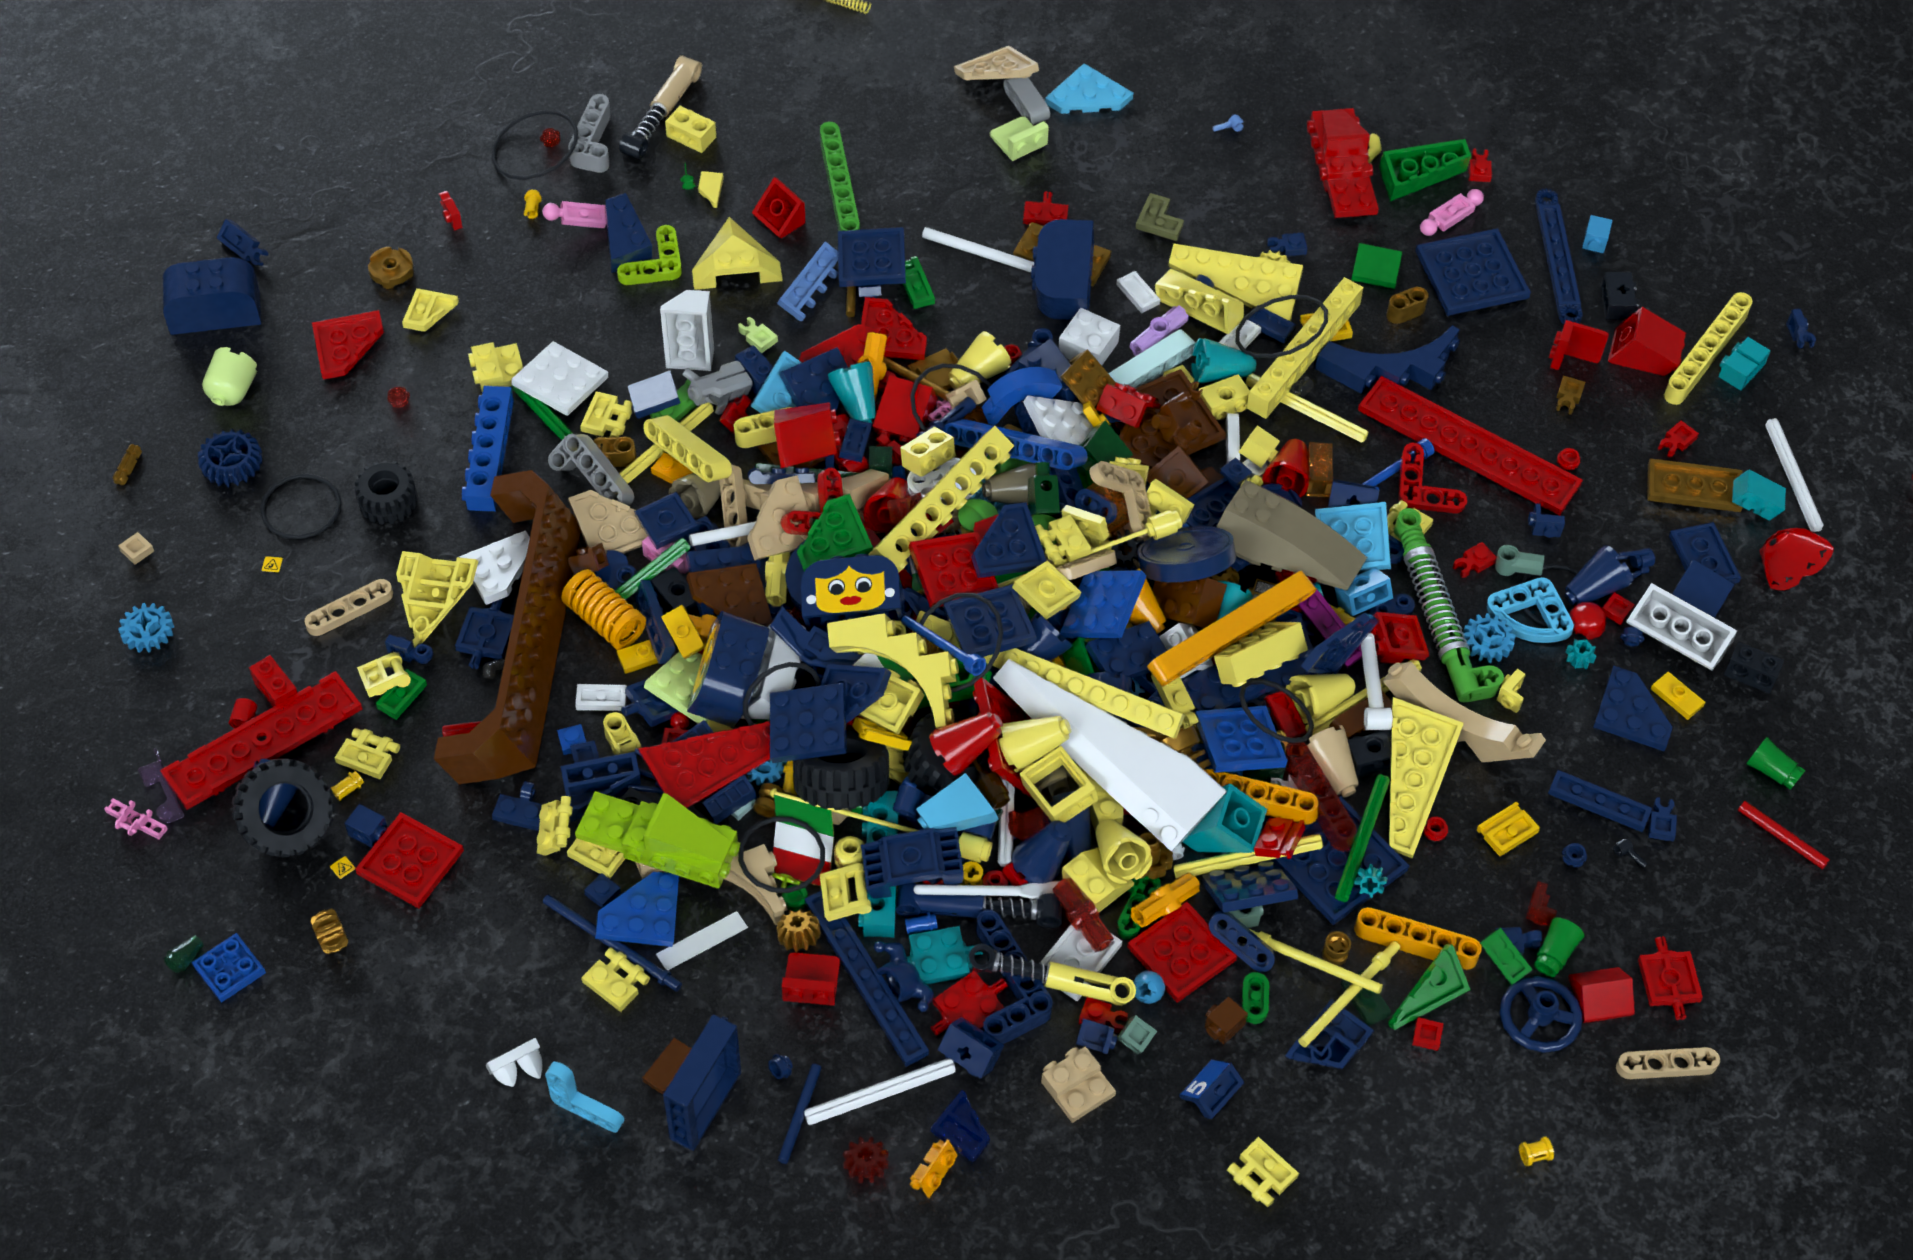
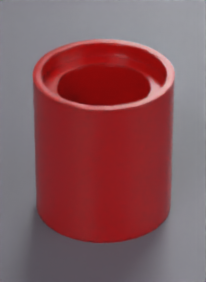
M237 699L229 719V725L235 729L253 719L258 707L257 704L250 699Z

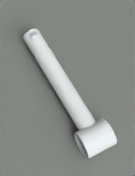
M1369 633L1361 643L1369 708H1365L1364 727L1365 730H1391L1392 710L1391 708H1384L1375 638L1372 633Z

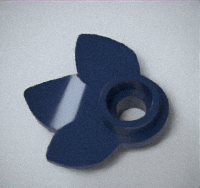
M608 550L607 560L609 565L594 572L596 576L602 579V582H606L615 591L627 581L623 580L625 574H630L632 577L637 573V570L629 565L628 559L623 553Z

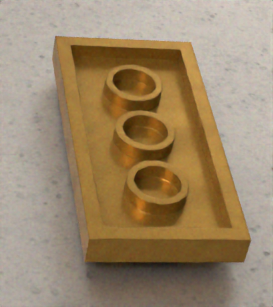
M1031 222L1015 248L1013 255L1034 262L1033 247L1038 246V236L1044 226ZM1094 245L1091 286L1095 285L1111 257L1110 250Z
M1650 458L1648 462V501L1741 512L1743 507L1733 503L1732 497L1733 480L1743 474V471Z

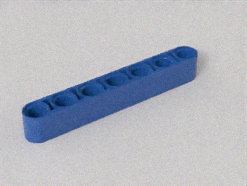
M962 419L946 424L943 432L954 437L955 445L972 448L994 426ZM997 427L1014 445L1008 452L1011 458L1032 463L1049 462L1050 467L1062 470L1077 468L1087 462V452L1080 445Z

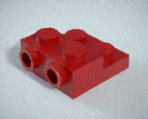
M1376 612L1373 615L1379 620L1370 632L1375 638L1379 662L1395 664L1401 663L1404 659H1427L1429 652L1416 615Z

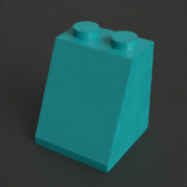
M1232 784L1222 786L1227 792L1186 837L1183 843L1196 852L1252 853L1258 841L1267 809Z

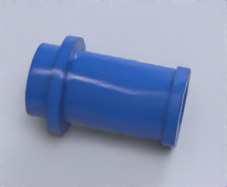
M927 912L925 916L905 919L907 935L938 929L935 914H930V912Z

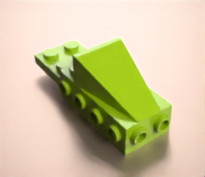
M595 791L575 832L577 839L621 852L625 859L718 889L723 879L727 878L732 859L737 856L740 849L737 831L729 826H719L710 823L704 818H699L665 793H663L658 804H649L641 801L640 805Z

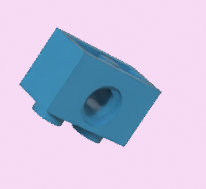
M1377 568L1357 575L1348 591L1335 587L1338 606L1351 616L1393 599L1390 578Z

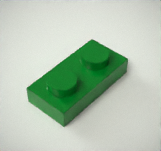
M408 669L405 672L410 676V684L406 687L395 686L387 690L376 702L377 709L395 720L400 717L427 686L425 679Z

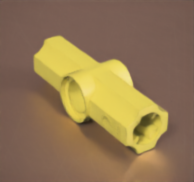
M790 552L770 556L769 561H766L765 580L767 583L765 596L767 603L772 606L779 607L786 603L787 584L785 573L791 556Z

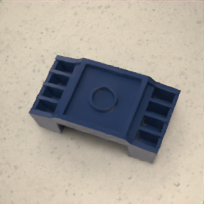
M703 720L672 742L714 732L706 721ZM742 775L698 803L712 822L717 825L757 798L746 776Z
M930 828L886 836L878 841L861 845L866 889L873 899L892 897L891 887L937 878H942L944 885H956L963 882L964 872L957 828L939 830Z

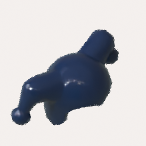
M876 942L874 944L875 951H886L890 956V962L876 970L877 974L886 975L891 991L899 996L898 1002L908 1000L911 997L921 1000L918 1003V1009L922 1012L927 1011L929 1003L934 998V992L921 980L917 968L908 962L903 945L900 943Z

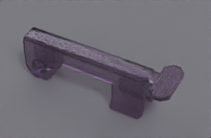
M154 748L153 750L158 761L144 767H139L138 771L146 787L160 781L167 800L157 808L156 813L159 820L167 824L183 818L184 813L176 794L161 774L160 770L164 766L156 748Z

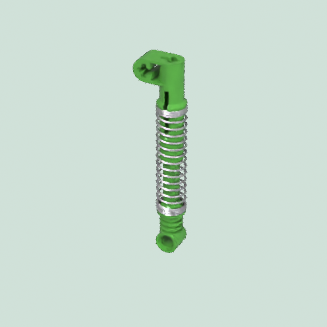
M1405 508L1399 512L1393 530L1395 535L1401 539L1405 551L1403 553L1405 564L1408 566V571L1411 572L1410 577L1413 578L1412 583L1416 585L1415 590L1418 591L1419 603L1423 604L1421 609L1425 611L1424 616L1428 617L1426 622L1430 624L1429 629L1433 630L1431 632V635L1435 637L1433 642L1437 643L1436 649L1439 650V658L1447 667L1457 698L1460 702L1492 698L1498 693L1504 680V675L1495 666L1472 667L1469 659L1470 648L1467 640L1464 638L1462 627L1459 625L1457 614L1454 612L1455 608L1452 605L1450 594L1447 592L1443 575L1440 573L1435 553L1431 545L1427 544L1420 525L1421 515L1412 508ZM1416 572L1417 576L1413 577L1412 574ZM1415 579H1419V583H1415ZM1421 585L1422 589L1418 590L1417 586ZM1423 598H1426L1425 603L1421 602Z

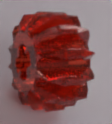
M860 1136L858 1144L850 1142V1150H845L843 1154L846 1159L843 1162L844 1169L849 1170V1177L853 1178L858 1175V1182L860 1184L864 1181V1178H868L873 1183L874 1175L882 1178L884 1175L883 1169H887L889 1166V1162L886 1160L889 1157V1153L887 1150H882V1141L874 1144V1138L871 1136L868 1142H864V1139Z

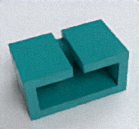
M1747 337L1742 344L1738 342L1735 345L1730 356L1726 355L1719 365L1721 371L1718 377L1737 389L1742 390L1764 367L1771 350Z
M1749 469L1733 480V503L1747 510L1753 509V513L1769 521L1785 510V487Z

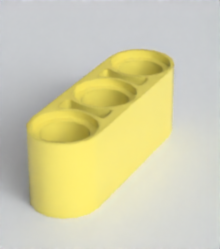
M775 410L738 419L734 423L735 443L737 446L750 448L776 442L774 428Z

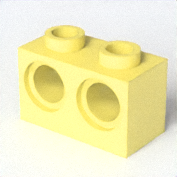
M679 106L665 121L667 137L700 153L716 138L715 122L682 106Z
M936 427L931 428L900 447L902 467L920 477H923L956 456L954 437Z

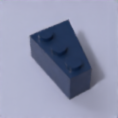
M623 193L606 199L605 212L611 273L617 272V268L624 263L651 260L652 244L627 194Z
M1049 339L1018 361L1019 369L1044 367L1056 371L1063 387L1053 399L1081 402L1061 379V375L1071 364L1052 339Z
M635 751L560 766L565 794L571 797L570 806L573 807L572 816H570L571 823L583 817L595 791L618 798L628 791L629 784L641 785Z

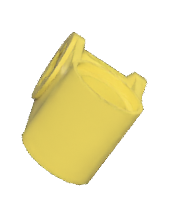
M613 712L606 715L603 722L604 733L614 755L634 752L636 748H642L636 734L631 730L622 714ZM615 726L620 727V728H618V729H611L612 727H615Z

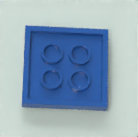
M1142 570L1095 571L1084 575L1078 588L1082 593L1079 599L1072 603L1060 634L1065 638H1122L1147 575Z
M1266 706L1248 707L1259 722L1277 733ZM1242 707L1195 712L1198 718L1197 727L1214 773L1286 767L1288 760L1280 740L1263 732L1256 726Z

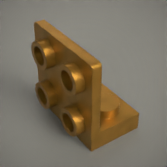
M1087 349L1069 361L1071 366L1061 375V379L1082 404L1090 400L1095 407L1099 403L1106 384L1115 385L1116 382Z

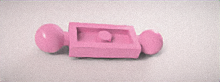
M1478 189L1470 190L1466 197L1460 193L1430 212L1429 218L1422 221L1420 225L1422 234L1432 236L1436 233L1437 228L1444 232L1475 211V207L1483 202V193Z
M562 201L560 208L554 203H548L543 208V216L547 220L553 221L561 217L562 225L605 228L606 226L605 205Z

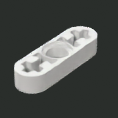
M1227 413L1226 464L1235 457L1240 461L1239 414Z

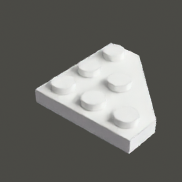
M526 531L459 556L460 558L478 560L473 584L486 605L509 596L512 591L511 586L515 579L518 580L523 573L530 540Z

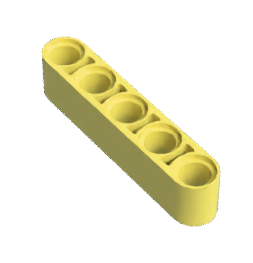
M665 415L648 419L644 422V433L649 440L704 481L712 482L731 476V463L726 457L670 416Z

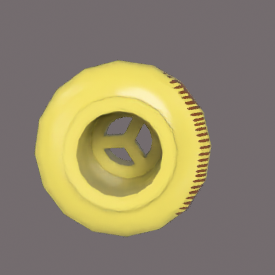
M853 836L840 839L834 848L836 867L839 869L856 863H863L861 845L864 842Z

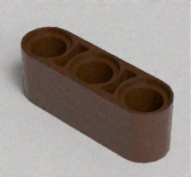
M1382 691L1384 708H1391L1392 710V700ZM1368 698L1336 717L1330 723L1329 728L1334 727L1337 731L1339 730V725H1342L1348 740L1355 736H1366L1374 731L1365 730L1364 711L1365 708H1369Z

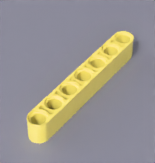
M1739 292L1730 299L1671 376L1664 393V398L1668 403L1678 405L1685 400L1745 321L1753 302L1751 296Z

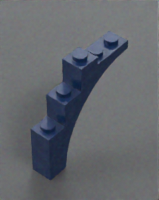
M1451 326L1442 336L1430 344L1415 350L1392 354L1360 352L1329 341L1318 354L1315 369L1361 394L1367 387L1370 388L1374 381L1377 382L1381 376L1400 386H1405L1409 379L1431 390L1436 383L1440 384L1446 374L1443 371L1445 362L1448 359V353L1450 351L1454 352L1459 345L1460 340L1457 338L1460 329Z

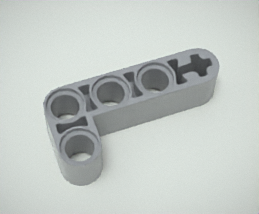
M597 94L592 96L577 126L578 143L570 156V163L573 167L601 173L608 170L610 166L608 148L604 144L599 143L611 116L609 99L606 95ZM574 134L568 145L569 150L574 142Z
M569 434L550 453L548 464L553 470L571 471L578 467L599 495L611 500L614 499L628 506L632 504L634 500L632 489L588 435Z

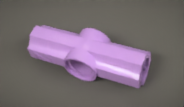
M1180 305L1174 306L1162 317L1152 319L1150 327L1130 343L1133 354L1135 356L1139 355L1183 326L1189 319L1185 309Z

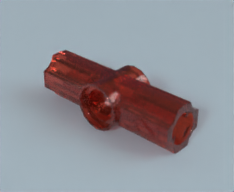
M1071 877L1058 882L1052 889V892L1066 910L1067 918L1075 930L1083 934L1095 953L1109 947L1114 938L1100 920L1099 912L1092 901L1083 896Z

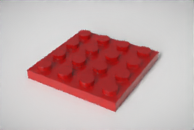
M983 677L974 683L975 690H973V696L979 705L980 712L978 715L985 712H990L992 715L995 713L1001 719L1002 724L1025 720L1023 709ZM1001 733L987 747L990 754L988 758L989 767L1004 780H1007L1014 787L1021 790L1023 794L1033 799L1022 784L1019 774L1022 771L1015 772L1016 766L1014 764L1009 766L999 744V739L1003 738Z

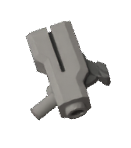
M739 361L721 365L718 372L699 377L689 368L683 373V376L691 381L687 391L689 398L698 406L708 402L717 405L715 413L718 415L723 414L728 401L736 397H742L744 394L748 395L753 383L748 373L744 372L745 369Z

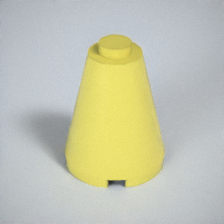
M983 331L976 337L957 364L977 371L987 380L1010 368L1011 359L1002 344L997 346L993 342L996 338L990 333ZM953 368L949 373L950 379L948 381L953 389H957L976 379L978 383L982 382L977 376L961 369Z
M1348 674L1296 675L1289 679L1291 680L1290 684L1286 685V689L1290 690L1303 702L1310 712L1313 721L1352 697L1356 687L1354 680ZM1293 700L1303 723L1307 724L1308 721L1305 713Z
M1061 716L1004 723L1001 727L1003 738L999 739V744L1009 766L1014 764L1016 766L1014 771L1020 772L1026 766L1035 763L1067 741L1071 733V726L1068 720H1063Z
M1106 819L1100 822L1096 827L1095 834L1103 869L1109 879L1116 883L1124 884L1128 883L1127 880L1133 878L1137 880L1144 876L1152 864L1151 849L1147 842L1113 819Z

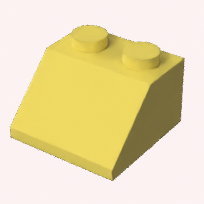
M1099 847L1080 853L1062 867V879L1094 915H1097L1134 886V882L1131 879L1127 880L1128 883L1124 884L1116 883L1109 879L1103 869Z

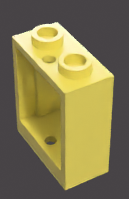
M1062 746L1052 750L1036 763L1026 766L1019 773L1023 786L1051 821H1062L1065 823L1098 801L1096 788ZM1063 765L1081 788L1051 807L1034 784Z

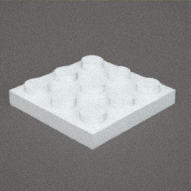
M552 341L512 378V385L568 416L608 378V371Z
M1028 395L1023 401L1041 437L1081 445L1093 428L1083 413L1082 403Z

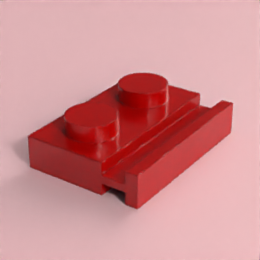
M1269 817L1254 847L1255 856L1280 858L1281 855H1285L1287 859H1291L1305 830L1304 820L1294 823L1293 819Z

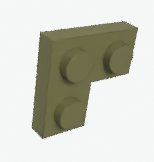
M1150 193L1136 222L1135 229L1177 241L1183 228L1184 220L1165 215L1170 205V199Z

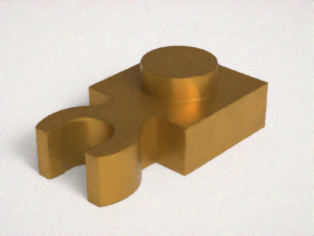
M1563 376L1556 397L1559 398L1556 410L1560 411L1561 406H1567L1569 408L1568 414L1571 415L1575 403L1579 404L1585 382Z

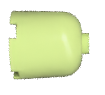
M228 347L219 348L215 351L202 383L205 394L214 404L219 406H234L244 399L257 373V363L250 356L243 352H240L239 355L230 352L231 348Z

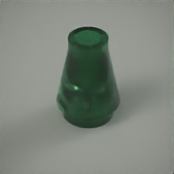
M193 935L188 940L167 951L164 962L175 973H179L181 970L185 971L204 945L198 937Z

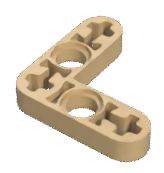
M1100 461L1090 467V476L1097 485L1124 493L1132 531L1135 533L1145 529L1147 518L1151 517V511L1142 476L1136 471L1104 461ZM1146 533V534L1141 535V536H1138V537L1143 538L1144 536H1146V535H1148V534Z
M1104 549L1058 566L1056 569L1068 580H1073L1116 564L1115 550Z

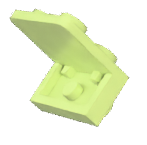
M1021 116L993 129L990 132V136L1005 154L1014 161L1047 145L1049 126L1044 121L1033 126L1026 117Z

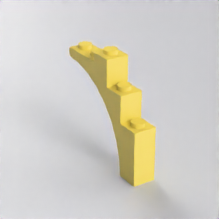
M885 613L827 623L829 647L834 652L868 653L895 662L908 670L925 691L933 711L936 728L954 723V713L952 708L949 709L948 699L952 698L950 685L947 683L956 682V673H959L957 659L948 651L924 655L927 654L925 639H922L916 632L893 636L896 635L895 623Z

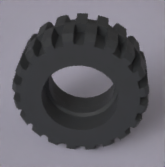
M952 708L954 723L973 717L970 712L964 711L962 713L959 712V709ZM933 711L926 714L924 718L919 720L908 739L912 742L909 750H903V765L905 771L909 772L908 778L911 783H915L917 789L929 796H935L965 773L975 785L980 774L973 763L956 776L951 774L942 764L946 760L941 755H936L929 738L931 732L937 729ZM987 748L976 760L984 772H993L988 764L990 754Z
M848 729L846 731L847 753L793 760L794 789L801 799L808 801L810 805H818L823 809L834 808V810L848 808L850 810L856 809L858 806H868L870 802L878 801L889 787V752L886 746L864 740L858 736V732Z
M274 759L260 763L252 771H248L244 775L245 778L242 782L238 783L235 797L232 799V817L236 823L235 827L249 845L265 854L280 857L303 854L304 851L317 846V842L326 836L328 826L332 825V811H335V804L332 803V790L328 788L326 779L312 766L296 760ZM277 784H291L302 791L307 801V813L303 822L295 829L286 832L270 829L264 824L259 814L261 797L270 787Z

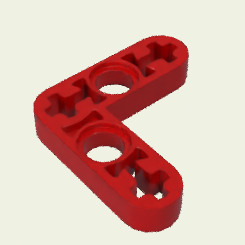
M1418 443L1407 444L1401 455L1399 501L1403 500L1407 503L1408 506L1406 508L1454 514L1462 512L1467 504V496L1462 491L1422 486L1424 450ZM1410 451H1414V453H1415V455H1416V457H1415V459H1414V464H1413V463L1410 464V461H1411V454H1409ZM1412 470L1417 474L1418 478L1409 480L1406 478L1405 472ZM1409 487H1413L1411 493L1412 500H1408V496H1406ZM1427 495H1436L1439 498V502L1436 504L1428 502ZM1444 496H1446L1445 505L1442 504L1444 501ZM1453 498H1458V502H1460L1458 506L1454 505Z
M827 468L819 473L817 483L820 512L791 511L785 514L781 519V526L786 533L808 536V532L811 529L810 518L819 519L828 497L830 496L835 499L843 496L842 478L839 471L835 468ZM790 519H792L793 522L802 521V523L795 526L794 523L790 522Z

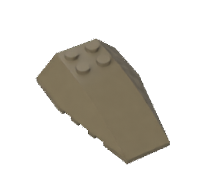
M1248 480L1243 482L1230 501L1216 527L1232 534L1236 556L1259 566L1261 563L1271 565L1273 570L1282 572V569L1295 573L1302 570L1306 576L1316 578V582L1347 591L1367 560V557L1348 540L1303 508Z

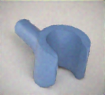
M1233 115L1228 122L1213 126V131L1232 127L1238 132L1244 127L1241 124L1243 120L1238 115Z

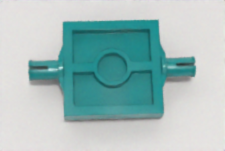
M959 926L909 935L911 951L907 959L908 962L917 968L920 978L925 984L960 979L970 974L967 956L975 945L966 946L962 940ZM983 952L975 953V955L983 954Z

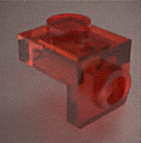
M921 492L912 493L901 499L887 501L892 524H898L922 499Z

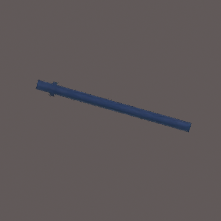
M549 894L543 899L545 905L595 937L596 925ZM598 939L617 952L621 951L624 953L626 959L635 965L641 966L644 971L658 979V983L662 986L667 985L675 991L681 988L682 982L671 976L670 971L667 969L663 971L620 941Z

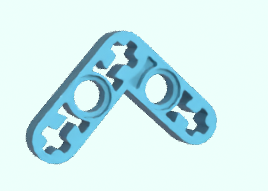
M552 1062L545 1074L552 1101L558 1106L609 1131L618 1132L625 1120L624 1117L616 1110L577 1092L573 1072L562 1063Z

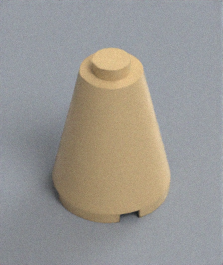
M1339 725V730L1337 731L1334 727H1330L1308 738L1310 743L1306 746L1303 743L1300 744L1299 750L1337 796L1342 795L1344 798L1356 792L1355 788L1359 783L1346 731L1342 725Z

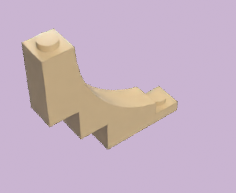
M1412 662L1395 663L1389 668V673L1383 679V682L1397 699L1463 722L1464 724L1457 742L1466 741L1481 762L1532 758L1546 741L1541 733L1523 735L1516 725L1492 720L1460 705L1435 687Z

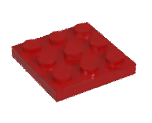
M978 532L910 542L909 550L930 608L939 600L956 593L978 594L999 588L995 576L977 577L971 556L981 542Z
M400 812L355 868V871L362 878L419 909L464 852V848L461 844Z
M1187 901L1181 907L1169 913L1129 941L1127 948L1148 971L1156 972L1162 977L1165 983V990L1177 1003L1230 966L1237 959V955L1210 932L1208 923Z

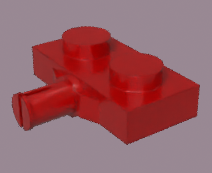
M1046 191L1043 193V202L1025 201L1023 224H1031L1033 222L1045 226L1053 220L1067 219L1068 205L1051 203L1053 194L1049 192L1047 198Z

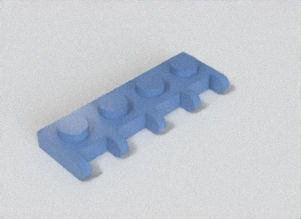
M824 242L777 304L799 321H803L806 317L800 311L803 305L806 304L808 307L813 308L816 302L810 296L815 290H818L820 293L826 292L827 287L821 283L827 275L833 279L838 276V272L833 269L838 262V251L827 242Z

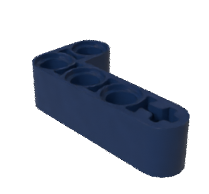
M901 784L893 805V811L904 819L918 822L917 819L920 818V815L916 809L933 796L925 795L917 788ZM996 822L957 832L960 834L966 832L991 840Z

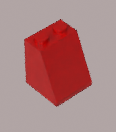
M1641 307L1615 328L1608 362L1666 376L1671 371L1677 370L1682 360L1680 358L1685 346L1686 332L1646 308Z
M889 375L872 426L877 436L883 433L889 439L894 437L899 439L900 443L907 444L916 438V434L923 431L912 413L910 394L914 382ZM918 384L915 393L916 412L924 426L927 427L929 423L928 415L934 412L938 398L933 387Z
M830 402L775 410L774 428L781 468L837 453V446L841 445L839 431L834 432L833 424L837 423V415L835 409L831 410Z

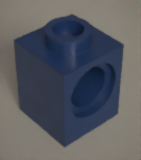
M360 804L345 822L348 836L371 848L388 828L384 816Z

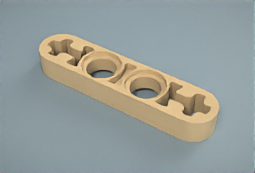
M732 464L731 476L719 480L724 528L748 523L742 471L739 466ZM735 492L734 501L731 503V495ZM737 513V522L733 524L734 515ZM748 535L726 540L729 542L730 547H739L748 542Z
M385 579L376 580L311 612L305 618L308 633L313 636L323 635L387 603L393 597L391 583ZM359 598L367 600L361 606L354 605L355 600ZM337 609H343L345 611L344 614L339 617H335L332 615L333 611ZM317 621L320 625L316 626L313 623Z
M1711 1048L1626 1052L1620 1056L1616 1064V1070L1625 1079L1709 1075L1716 1071L1720 1063V1057ZM1677 1057L1684 1058L1688 1063V1067H1678L1674 1059ZM1703 1057H1706L1712 1063L1707 1065L1706 1061H1702ZM1648 1060H1659L1662 1068L1658 1070L1651 1068ZM1626 1061H1629V1064L1634 1066L1632 1070H1629L1628 1066H1624Z

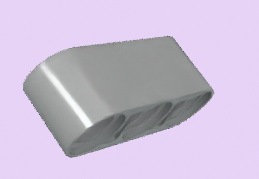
M1028 77L1004 80L1005 91L1021 116L1026 117L1032 125L1050 119L1048 105Z

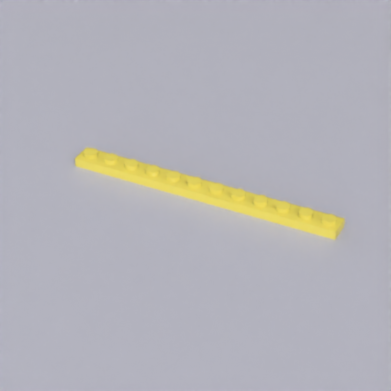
M919 611L916 619L918 623L926 612ZM932 614L929 615L923 626L960 649L949 621ZM1018 648L1000 652L992 665L1001 669L1007 660L1010 659L1036 673L1039 677L1053 682L1061 689L1075 694L1089 704H1093L1104 711L1172 738H1177L1185 714ZM993 654L983 657L985 658L987 664L989 663Z

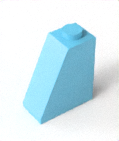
M966 773L916 809L920 815L917 821L924 830L930 828L938 830L957 828V831L994 823L999 820L994 809Z

